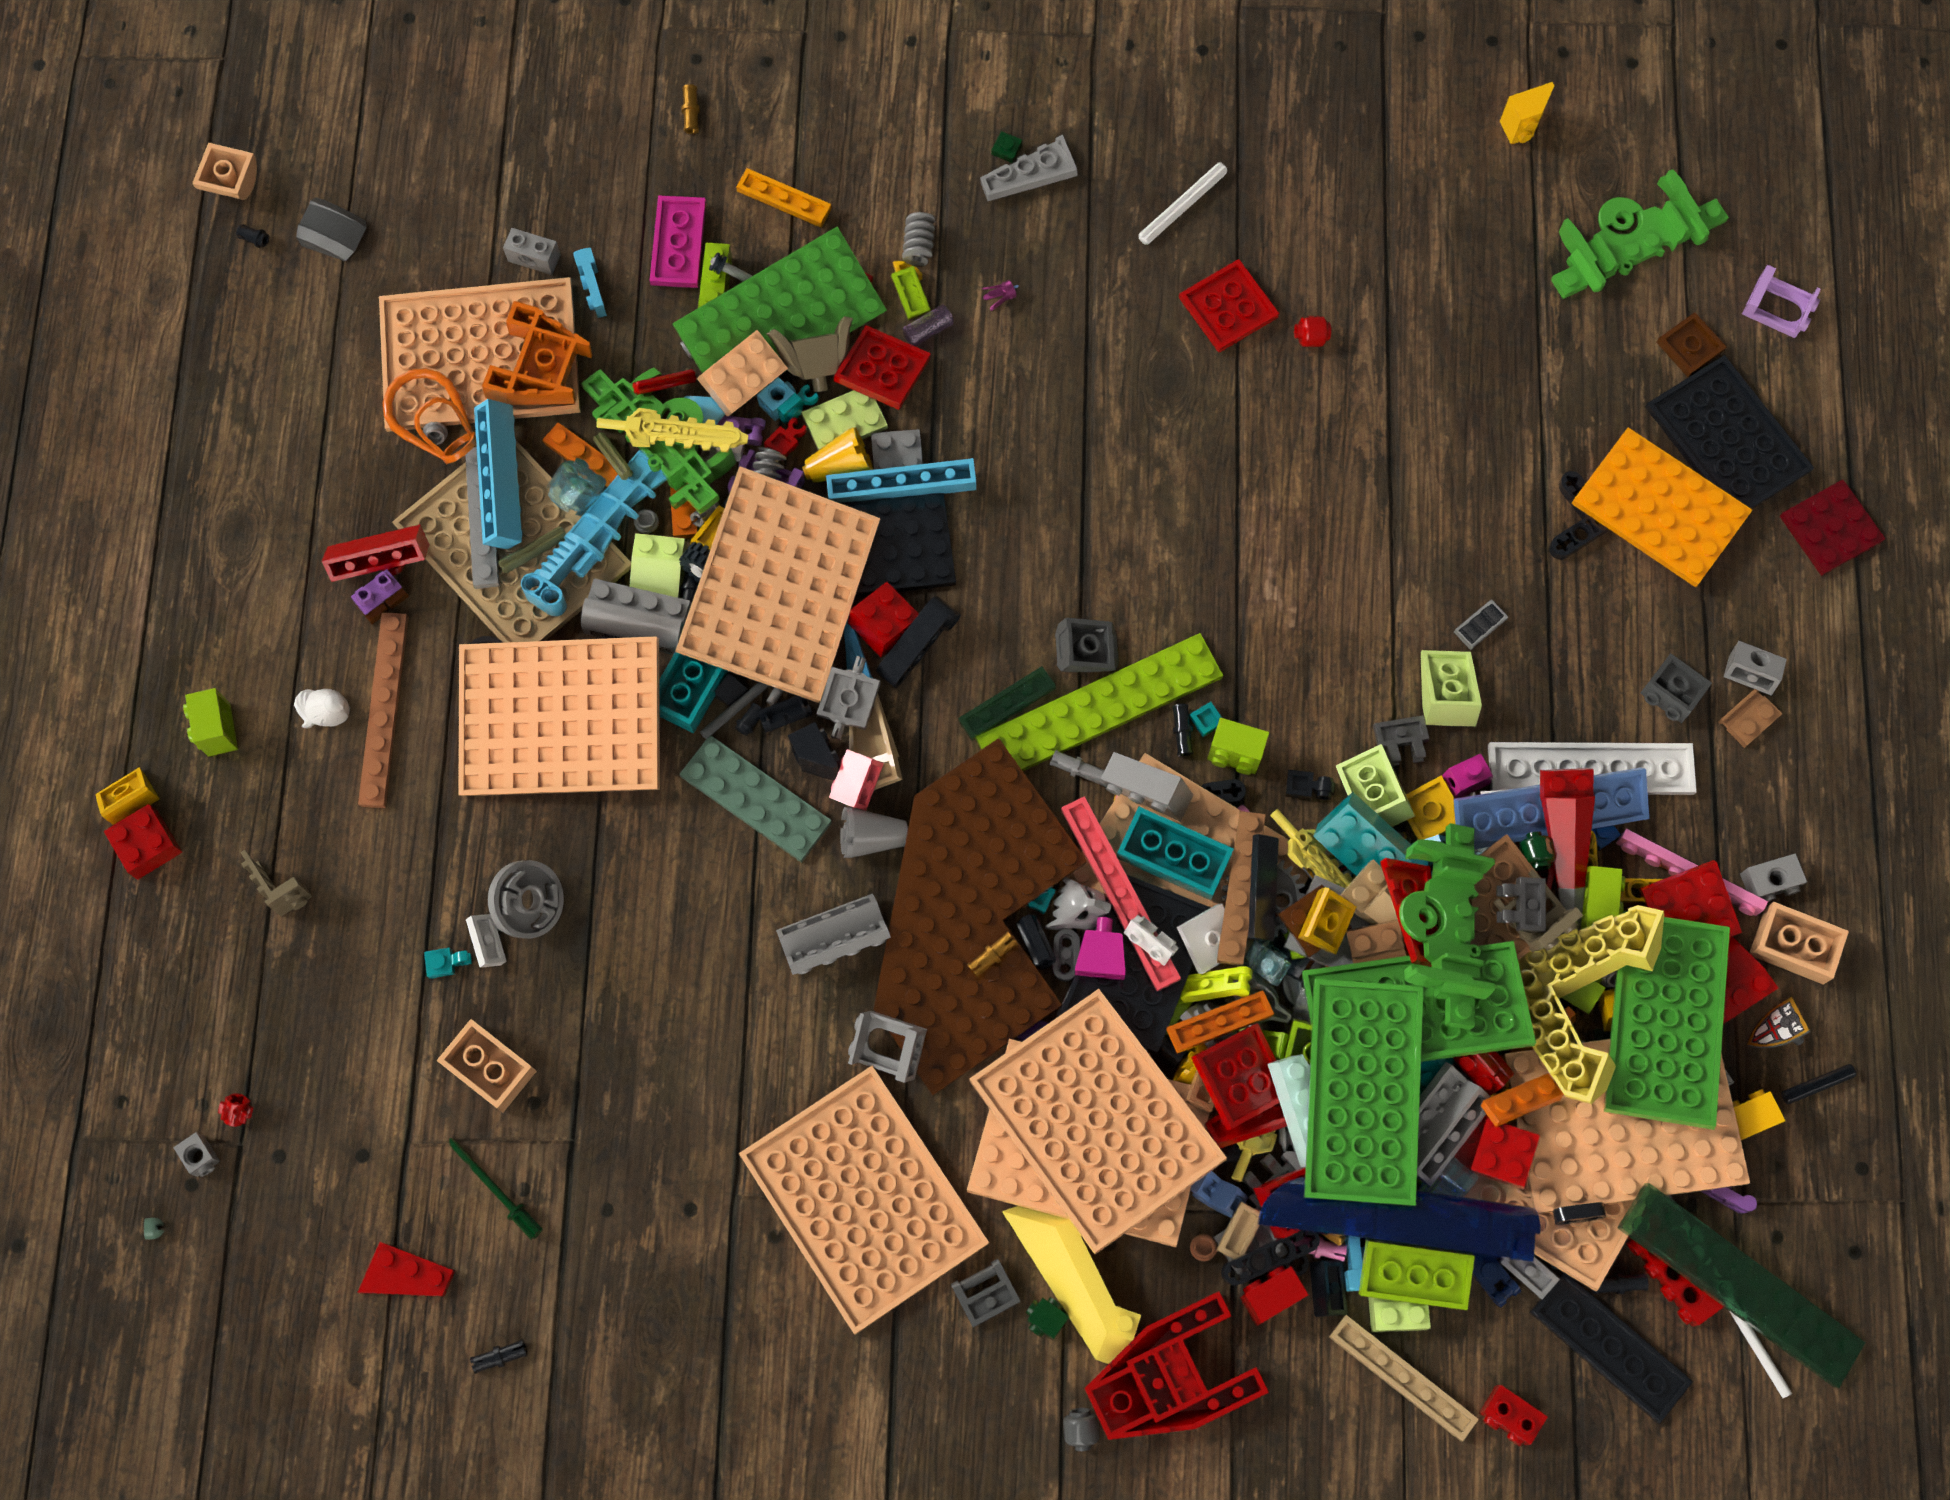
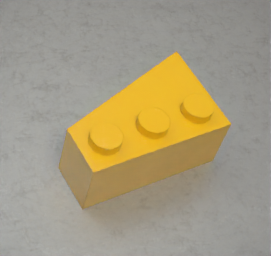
M1763 1089L1748 1095L1750 1100L1743 1104H1740L1738 1100L1732 1102L1741 1140L1785 1121L1771 1091L1765 1093Z

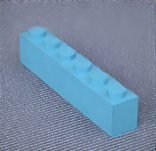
M487 399L474 407L483 545L508 550L522 542L523 535L520 518L518 462L516 460L514 431L515 418L513 416V405Z
M973 458L826 475L828 498L838 503L977 490Z

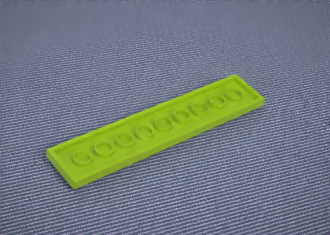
M1201 633L982 733L976 736V741L982 750L999 738L1021 770L1025 771L1052 758L1055 750L1061 753L1066 752L1222 679L1223 674Z

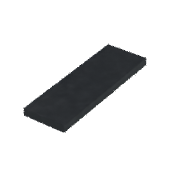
M1562 1272L1558 1276L1560 1280L1543 1299L1540 1298L1529 1313L1657 1424H1660L1693 1381L1571 1276Z

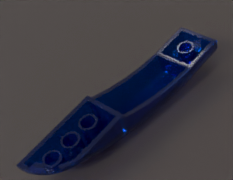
M1305 1177L1289 1180L1271 1193L1260 1210L1257 1225L1523 1262L1534 1261L1535 1236L1540 1234L1539 1215L1532 1207L1417 1190L1416 1206L1304 1198Z

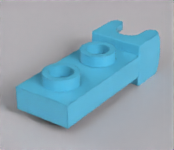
M591 248L577 250L573 252L583 288L584 290L589 289L590 296L586 297L590 311L595 310L597 318L607 316L594 275L598 273L592 250Z
M1346 1214L1342 1217L1343 1228L1347 1232L1345 1244L1347 1245L1348 1270L1344 1272L1346 1292L1359 1291L1365 1247H1361L1359 1237L1363 1236L1362 1221L1357 1220V1214Z

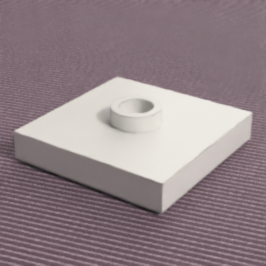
M1222 903L1216 904L1177 927L1198 974H1204L1221 964L1217 963V956L1225 911Z

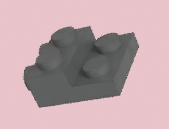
M1670 653L1640 694L1645 696V701L1648 704L1657 705L1663 709L1670 720H1678L1682 723L1712 683Z

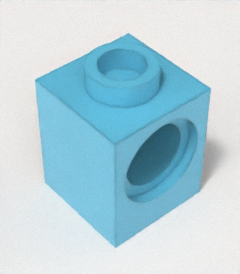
M777 377L757 394L758 404L776 421L779 418L777 408L796 393V390L788 381L784 383ZM777 395L784 396L781 400L773 399Z

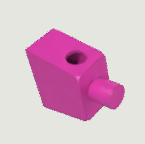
M1481 754L1452 766L1442 775L1455 799L1462 798L1471 792L1490 785L1493 779L1492 772ZM1451 780L1454 781V783H1455V788L1452 786V784H1451V782H1450Z
M1098 917L1096 931L1085 930L1075 966V975L1117 980L1125 979L1123 936L1121 933L1112 932V918Z

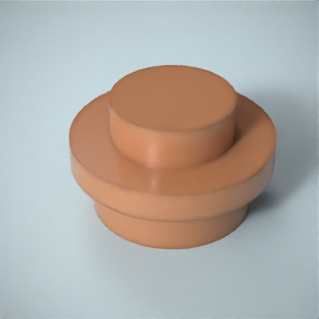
M1207 1234L1197 1235L1191 1241V1254L1198 1261H1209L1217 1252L1215 1240Z

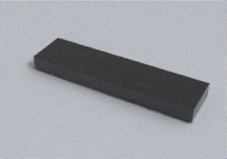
M1261 834L1253 835L1248 938L1272 942L1275 938L1279 838Z

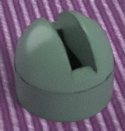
M145 1218V1240L156 1239L162 1236L164 1230H158V1226H164L162 1220L159 1218Z

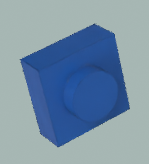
M1614 825L1592 829L1596 835L1598 851L1621 836Z

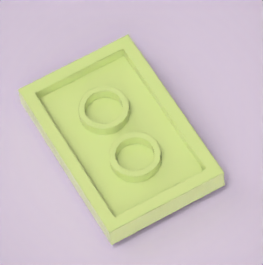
M855 390L801 412L818 450L849 428L856 427L862 439L870 437L871 433H879L888 429V425L876 400Z

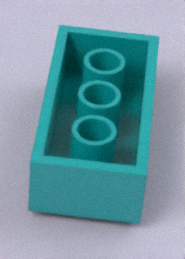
M675 652L659 679V717L694 733L715 697L714 691L729 671Z
M1354 792L1347 796L1317 825L1313 835L1317 841L1356 876L1373 859L1380 866V861L1384 858L1426 866L1429 862L1419 859H1405L1406 849L1411 844Z
M1138 806L1117 852V858L1211 901L1234 848Z

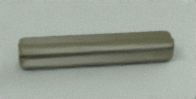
M599 432L598 435H595L593 441L620 478L627 480L628 477H632V470L605 433Z
M558 526L499 560V566L504 573L514 570L559 544L560 541H564L566 532L561 526Z

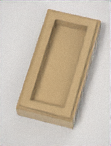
M1239 1202L1216 1250L1231 1259L1247 1253L1265 1214L1243 1202Z

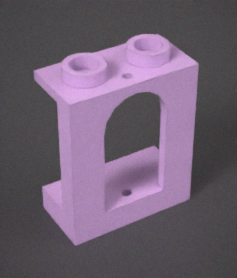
M1767 265L1760 275L1742 315L1796 338L1800 331H1806L1811 321L1808 315L1810 311L1814 313L1820 302L1817 296L1821 289L1817 287L1815 292L1810 294L1773 277L1776 268ZM1767 290L1797 304L1801 309V318L1790 322L1758 308L1765 291Z

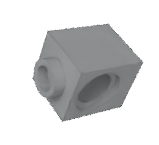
M197 1132L173 1147L189 1174L196 1177H203L211 1173L215 1169L214 1165L220 1162L205 1136ZM202 1150L203 1157L201 1161L194 1163L195 1153Z

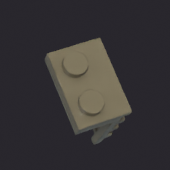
M246 850L240 852L245 859L241 864L251 874L249 876L250 879L259 886L257 888L258 892L267 899L265 901L267 906L281 917L293 909L302 908L307 904V900L312 897L308 889L294 877L275 888L260 862H254Z
M1534 870L1528 873L1531 878H1540ZM1546 884V900L1549 899L1554 905L1546 912V931L1542 933L1517 931L1520 934L1519 937L1530 946L1531 952L1544 948L1548 951L1560 941L1557 937L1563 932L1568 934L1579 925L1576 921L1583 916L1577 907L1566 910ZM1516 897L1506 905L1500 899L1494 901V904L1498 907L1499 912L1511 910L1516 905ZM1509 923L1511 927L1516 929V923Z

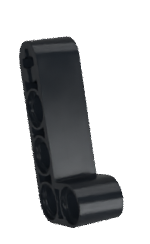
M938 596L933 597L876 669V673L894 688L900 686L944 630L949 631L955 626L961 614Z

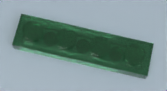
M1043 666L959 717L958 722L971 741H973L980 734L991 730L1055 690L1056 685Z

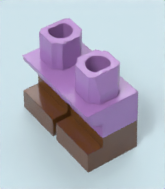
M387 569L384 572H380L372 581L359 588L351 596L356 607L371 625L381 618L382 613L390 612L383 604L384 601L392 610L409 597Z

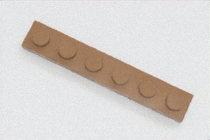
M1240 811L1217 963L1236 966L1244 965L1249 929L1253 835H1263L1266 814Z

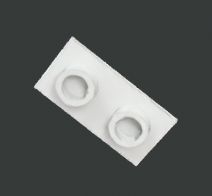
M1137 915L1130 921L1124 934L1133 943L1149 953L1152 959L1165 966L1170 957L1179 949L1175 945L1177 942L1173 941L1164 932H1161L1157 937L1153 934L1158 928L1146 919L1145 916L1140 917Z

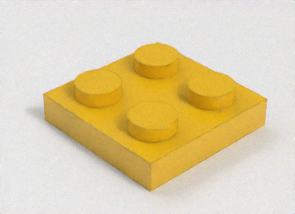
M1442 775L1406 794L1415 814V817L1407 821L1418 840L1446 833V826L1450 823L1455 824L1453 800L1455 798Z

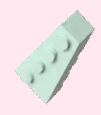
M1302 1054L1269 1063L1268 1067L1300 1167H1305L1310 1066Z

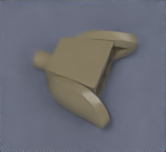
M844 316L836 326L834 334L830 333L788 341L775 329L766 334L772 340L780 359L787 366L788 372L803 380L812 379L814 392L828 390L826 376L834 375L848 354L850 328L853 318Z

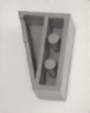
M1113 752L1101 777V780L1106 785V790L1117 796L1122 794L1137 804H1143L1181 822L1193 797V793L1181 777Z

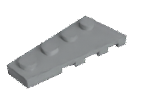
M1061 135L1048 146L1045 143L1038 147L1036 152L1028 156L1024 154L1017 158V162L1011 165L1005 164L980 177L987 201L1076 177L1077 168L1063 135Z

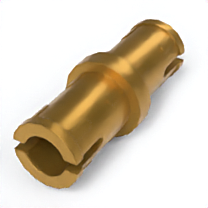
M687 84L682 88L683 105L681 106V112L684 114V132L696 134L699 132L698 114L700 113V106L697 104V86Z
M1008 931L991 946L987 945L982 954L967 964L971 970L981 964V966L973 971L977 977L995 962L997 964L1001 962L1000 958L1014 946L1018 945L1014 938L1005 945L1012 938Z

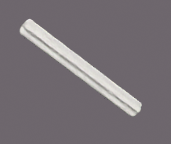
M1221 162L1217 163L1139 233V240L1145 245L1153 241L1226 175V166Z

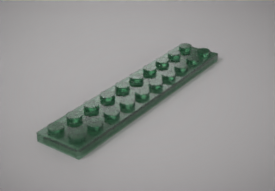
M1645 1183L1617 1228L1832 1387L1840 1388L1866 1342L1653 1185Z

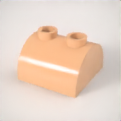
M208 143L192 184L199 190L245 200L249 197L255 185L257 175L256 158L250 152Z

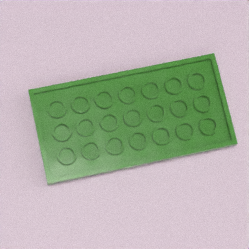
M837 226L687 314L672 325L701 373H703L756 330L760 332L778 355L772 340L766 334L773 329L780 332L788 341L830 333L834 334L839 321L846 316L853 318L850 332L887 310Z
M1664 917L1661 950L1653 971L1628 965L1616 970L1609 1055L1616 1068L1605 1092L1604 1112L1715 1129L1730 927Z
M1514 941L1478 946L1481 953L1475 959L1484 960V965L1480 967V979L1473 977V980L1496 984V990L1485 1000L1475 998V1027L1468 1030L1445 1025V999L1434 998V988L1423 987L1421 1062L1535 1046L1536 1040ZM1403 956L1302 971L1311 1027L1314 979L1417 986L1405 981L1404 969L1412 964L1410 957ZM1412 964V965H1414V966H1416V967L1432 968V967H1429V966H1423V965Z
M1314 979L1304 1198L1416 1206L1423 1014L1422 986Z

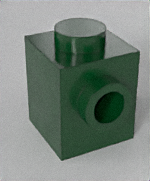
M1042 1297L1040 1302L1034 1300L1026 1311V1314L1029 1315L1027 1322L1031 1324L1028 1329L1040 1338L1046 1335L1051 1340H1054L1069 1316L1061 1311L1063 1306L1051 1297L1048 1300Z

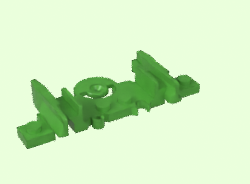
M1673 169L1669 170L1666 176L1660 177L1657 183L1670 199L1666 201L1662 210L1657 207L1643 210L1637 202L1625 197L1610 199L1603 204L1598 214V223L1602 231L1595 234L1588 243L1569 218L1565 219L1559 234L1567 250L1571 253V256L1566 261L1570 268L1553 275L1551 281L1563 299L1586 289L1588 285L1593 292H1599L1606 283L1605 279L1615 275L1617 269H1619L1620 274L1628 275L1633 265L1639 264L1653 256L1662 257L1665 252L1662 246H1668L1673 252L1677 245L1690 238L1695 245H1701L1708 240L1709 230L1725 223L1729 217L1717 199L1698 207L1680 176ZM1634 214L1637 215V227L1629 234H1617L1608 227L1612 225L1620 231L1628 230L1634 223ZM1622 218L1625 224L1618 223L1617 219Z
M655 368L642 373L631 384L624 378L614 384L601 369L581 383L583 389L599 405L592 412L596 422L597 418L626 421L627 416H631L638 408L655 410L657 414H660L661 419L664 413L669 410L670 413L667 419L671 415H682L683 417L679 421L687 422L689 417L697 418V423H703L704 421L700 406L691 399L674 398L662 404L653 395L649 396L652 392L640 395L634 393L632 387L634 382L662 376ZM625 435L627 442H630L628 436ZM657 440L655 444H650V447H638L649 459L648 465L651 471L658 472L661 469L669 486L677 491L669 497L672 507L677 509L688 501L700 515L720 500L718 494L709 484L723 476L736 463L731 448L728 452H721L720 450L704 463L697 453L699 446L694 444L692 448H684L683 443L675 442L673 446H666L665 441Z
M1450 823L1446 826V844L1434 840L1420 839L1406 849L1405 859H1419L1434 863L1432 879L1425 883L1424 891L1409 894L1402 901L1399 909V917L1404 930L1415 940L1423 942L1424 957L1431 962L1432 968L1416 967L1411 964L1404 969L1405 981L1417 986L1434 988V998L1445 999V1025L1470 1030L1475 1027V998L1485 1000L1496 990V984L1473 980V977L1480 979V967L1484 965V960L1475 959L1480 955L1481 950L1475 944L1470 945V942L1475 938V912L1479 908L1470 905L1469 898L1474 899L1479 895L1474 889V885L1483 879V875L1495 865V859L1474 855V828ZM1419 914L1425 916V923L1420 920ZM1438 920V927L1436 932L1431 935H1426V930L1432 929L1437 924Z

